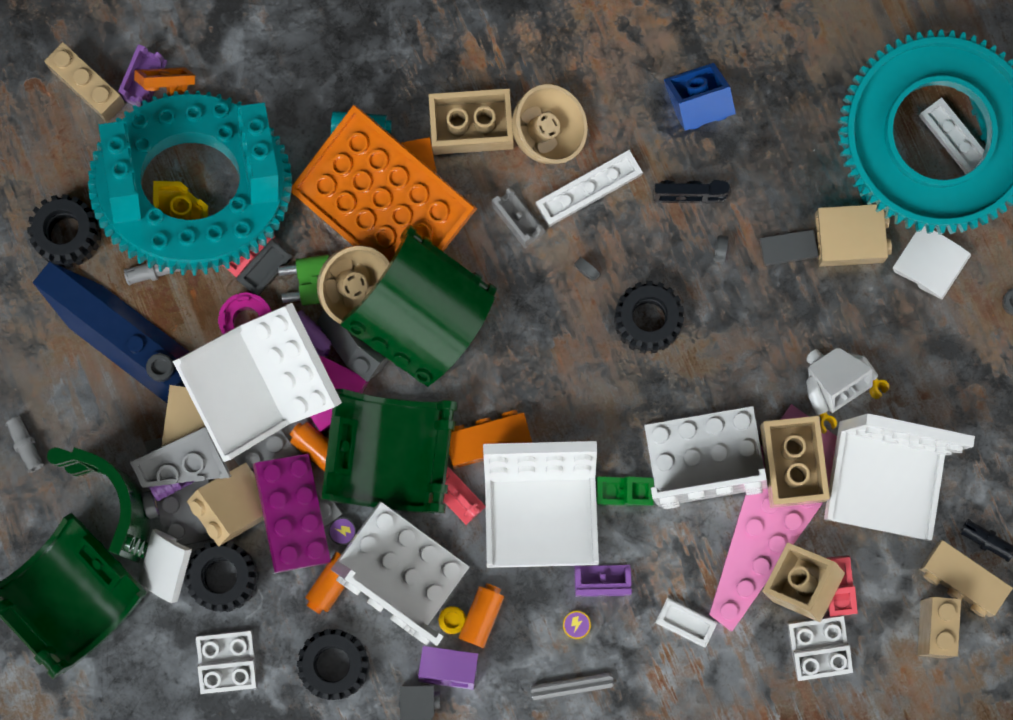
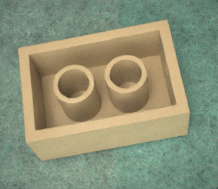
M510 89L429 94L433 155L513 149Z
M819 416L764 421L760 425L770 508L828 501L830 496Z

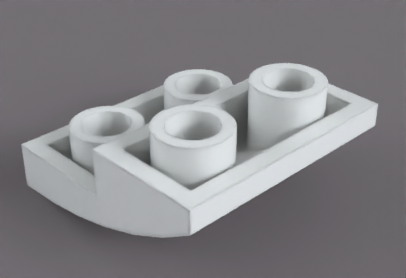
M924 226L920 232L914 234L893 266V270L895 273L917 283L920 289L942 300L971 254L947 237L938 235L936 231L927 234L926 227Z
M152 529L139 582L158 597L170 603L178 602L192 549L177 543V538L157 529Z
M824 616L821 622L813 619L787 622L798 681L853 673L844 616Z
M252 629L196 635L200 694L257 687Z

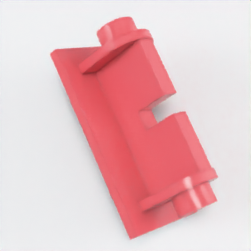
M447 467L445 485H448V492L444 494V503L467 525L486 506Z

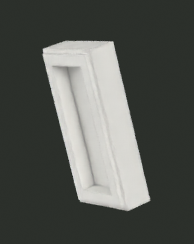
M669 598L666 599L655 622L706 648L717 625V622Z

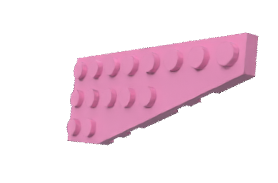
M791 404L780 420L809 416ZM827 430L825 434H821L829 488L837 436ZM761 445L762 459H763V464H764V468H765L764 455H763V447H762V445ZM762 489L763 493L745 494L709 612L711 618L729 631H733L767 583L787 542L794 545L823 503L770 508L768 489Z

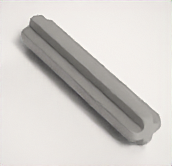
M603 673L531 686V694L533 700L606 689L613 687V678L611 673Z

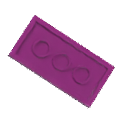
M309 454L254 463L253 468L274 572L280 573L330 563L331 559Z

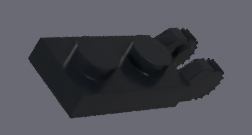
M665 180L655 183L653 201L654 203H721L728 198L731 187L726 180H713L710 184H702L701 181L675 184L674 181Z

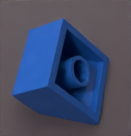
M715 63L664 79L677 119L685 131L697 129L704 124L721 121L728 116L736 114L730 85Z

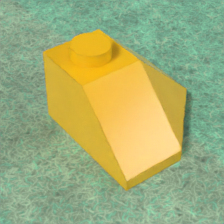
M153 181V206L160 209L164 214L184 220L208 217V205L201 199L198 200L188 191L189 188L181 181Z

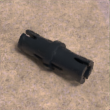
M970 519L966 520L963 525L964 528L959 532L960 535L981 545L980 549L984 551L989 550L1007 562L1012 559V544L996 536L995 531H988Z

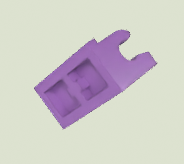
M138 44L117 92L124 102L138 107L143 105V100H146L148 103L151 102L155 91L143 89L134 80L135 70L165 68L167 60H164L160 53L156 52L153 54L145 46Z
M630 565L574 566L575 597L631 596Z
M423 646L418 681L474 690L478 654Z

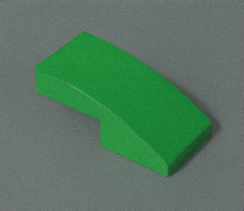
M595 477L596 505H654L651 488L654 487V478Z

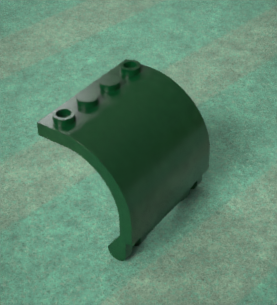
M409 224L402 232L400 245L383 275L366 297L343 318L340 326L389 359L397 367L413 376L418 382L429 387L455 364L473 341L488 316L495 300L494 295L497 288L491 283L486 284L481 280L482 277L479 274L467 270L434 246L432 240L427 236L422 237L416 233L417 229Z
M335 389L342 403L332 409L321 499L375 508L379 502H382L394 511L445 513L446 505L443 502L444 494L448 492V485H445L451 431L455 430L456 423L453 421L454 411H457L458 402L448 400L439 402L396 400L365 395L346 389Z
M57 447L50 449L47 453L48 461L59 468L65 467V470L75 477L97 472L109 478L119 497L120 519L108 551L139 563L140 558L144 559L148 547L147 539L151 521L146 516L141 498L143 491L128 474L95 454L75 447L72 452Z
M71 512L62 519L51 537L29 560L0 581V618L34 653V660L39 665L43 664L48 670L47 674L54 680L83 660L104 642L128 618L147 592Z

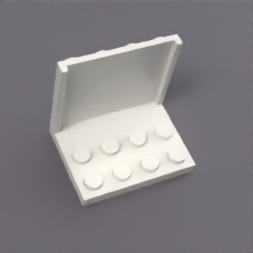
M293 303L243 323L173 361L223 462L231 460L291 423L332 409L342 403Z
M753 406L644 425L655 487L651 488L652 498L658 507L662 506L663 509L680 507L679 503L746 492V495L763 493L762 489H768Z
M868 413L840 421L829 483L830 499L826 502L824 520L927 541L932 540L945 455H952V452L962 453L963 449L972 448L975 436Z
M597 441L483 444L487 568L599 565L595 481Z
M379 502L330 570L339 575L336 581L357 596L360 592L368 596L369 600L367 603L376 610L382 612L383 609H386L393 614L390 620L426 646L430 641L437 646L444 636L428 625L464 576L469 566L385 504Z

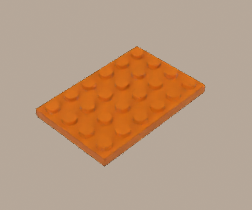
M356 105L351 107L294 182L291 192L352 246L373 248L383 254L389 262L393 259L400 245L402 232L409 224L417 229L416 233L422 237L427 236L432 240L434 246L444 252L477 210L471 202Z

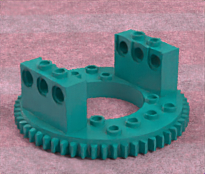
M941 29L937 32L936 37L932 30L926 32L925 38L921 32H917L914 35V40L910 35H906L904 37V44L898 38L893 42L894 48L887 44L884 47L885 54L878 50L874 54L876 60L870 57L866 62L868 67L862 66L859 69L862 76L855 75L852 79L856 85H850L847 88L852 95H846L843 98V101L848 105L840 108V112L846 116L838 119V123L843 124V126L837 131L840 138L838 145L843 146L844 149L840 156L847 157L848 160L843 166L850 167L851 172L847 176L848 178L854 177L855 183L853 186L858 188L863 205L876 203L875 211L878 213L884 209L886 211L884 218L886 219L892 215L895 216L894 224L897 225L904 220L906 229L915 224L916 232H920L925 226L927 234L933 233L936 228L938 235L945 233L946 227L950 234L955 233L957 227L960 232H965L968 225L973 230L978 227V221L985 225L989 223L988 217L992 220L998 218L997 211L1001 214L1007 211L1005 204L1013 205V59L1006 62L1004 60L1005 52L999 55L995 54L996 45L987 49V40L985 39L980 44H977L976 36L973 35L968 41L966 40L965 32H962L956 38L954 30H951L947 37H945ZM942 85L955 88L957 91L969 96L973 108L971 113L973 116H976L982 133L980 138L982 141H985L986 147L979 163L968 174L950 180L932 179L917 173L902 159L895 145L893 124L899 105L911 92L926 86Z
M185 90L184 94L179 95L177 91H174L173 96L163 93V98L158 99L156 96H153V101L149 103L143 100L142 106L133 105L131 113L124 111L123 119L117 117L115 119L116 122L98 124L101 142H97L98 151H93L94 160L90 161L91 170L88 171L89 197L92 210H94L95 218L99 219L100 228H104L105 236H111L113 245L119 243V250L121 252L128 250V257L130 259L137 255L139 264L147 260L148 268L151 269L157 264L159 272L168 267L170 274H174L176 269H180L181 275H185L187 270H191L193 276L197 274L198 269H202L205 275L208 274L209 268L219 272L220 265L229 269V262L231 261L239 265L241 256L247 260L250 259L249 251L257 254L259 252L258 244L266 246V237L272 239L274 237V230H279L280 228L279 221H284V212L288 211L287 202L291 200V165L288 163V154H284V144L280 145V137L274 136V128L269 127L265 102L242 105L240 101L236 104L232 103L231 97L227 100L222 99L221 94L213 97L211 92L201 95L198 90L195 94H190L188 90ZM198 143L213 147L226 155L235 166L240 179L237 192L229 204L214 215L196 220L177 219L155 208L144 194L142 179L148 164L163 150L178 144Z

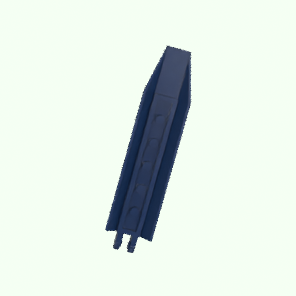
M50 261L32 282L69 329L164 402L168 403L170 385L185 387L176 367L173 376L169 380L157 382L147 374L146 363L155 354H165L174 361L186 355L189 351L103 285Z

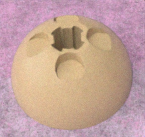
M544 84L532 88L518 101L512 117V131L517 145L528 157L544 164L567 162L579 154L586 142L588 126L585 112L574 95L560 86Z
M350 246L332 254L321 267L317 278L318 299L328 316L341 324L343 318L366 297L390 264L388 259L379 251L366 246Z

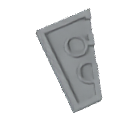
M206 427L130 462L142 488L231 477L226 463L223 462Z

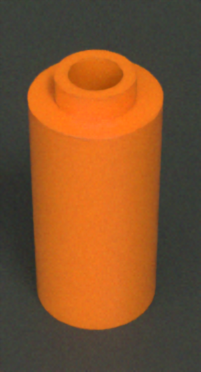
M306 422L304 425L298 423L290 433L292 437L290 443L303 454H309L310 460L325 472L329 439L309 422Z
M337 551L305 596L309 600L306 606L318 614H321L323 610L328 613L345 588L336 581L339 575L330 570L341 556Z
M488 583L485 584L484 588L478 587L458 639L484 649L505 597L500 594V588Z

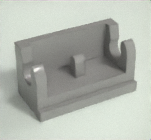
M511 187L506 190L503 196H496L492 199L493 209L524 248L546 233V230Z

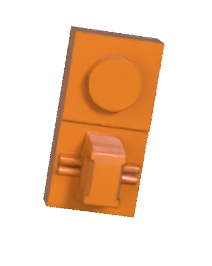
M185 67L138 69L134 73V80L143 89L158 91L160 87H166L168 96H173L174 91L182 95L187 90L188 85H195V75Z

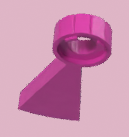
M245 292L233 295L220 308V316H218L219 328L222 334L234 329L235 318L244 310H253L260 317L271 312V308L262 297L256 294ZM318 355L335 389H346L363 393L369 382L365 381L354 371ZM332 409L310 416L322 434L330 429Z

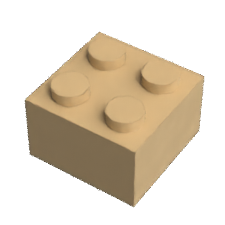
M787 542L762 592L772 602L821 622L845 572L836 562Z

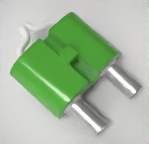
M329 254L298 258L294 265L278 267L279 276L297 274L299 279V291L283 293V303L301 301L302 306L320 304L317 295V278L321 267L329 258Z

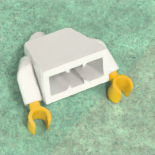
M836 348L826 355L815 349L807 356V362L810 364L808 368L809 378L806 381L808 397L815 414L821 418L820 426L821 433L823 434L827 432L824 421H828L832 429H835L837 426V420L833 416L828 415L827 411L834 413L868 389L871 397L874 399L882 397L878 387L883 393L889 390V383L885 380H878L877 372L867 358L862 355L847 353L840 348Z

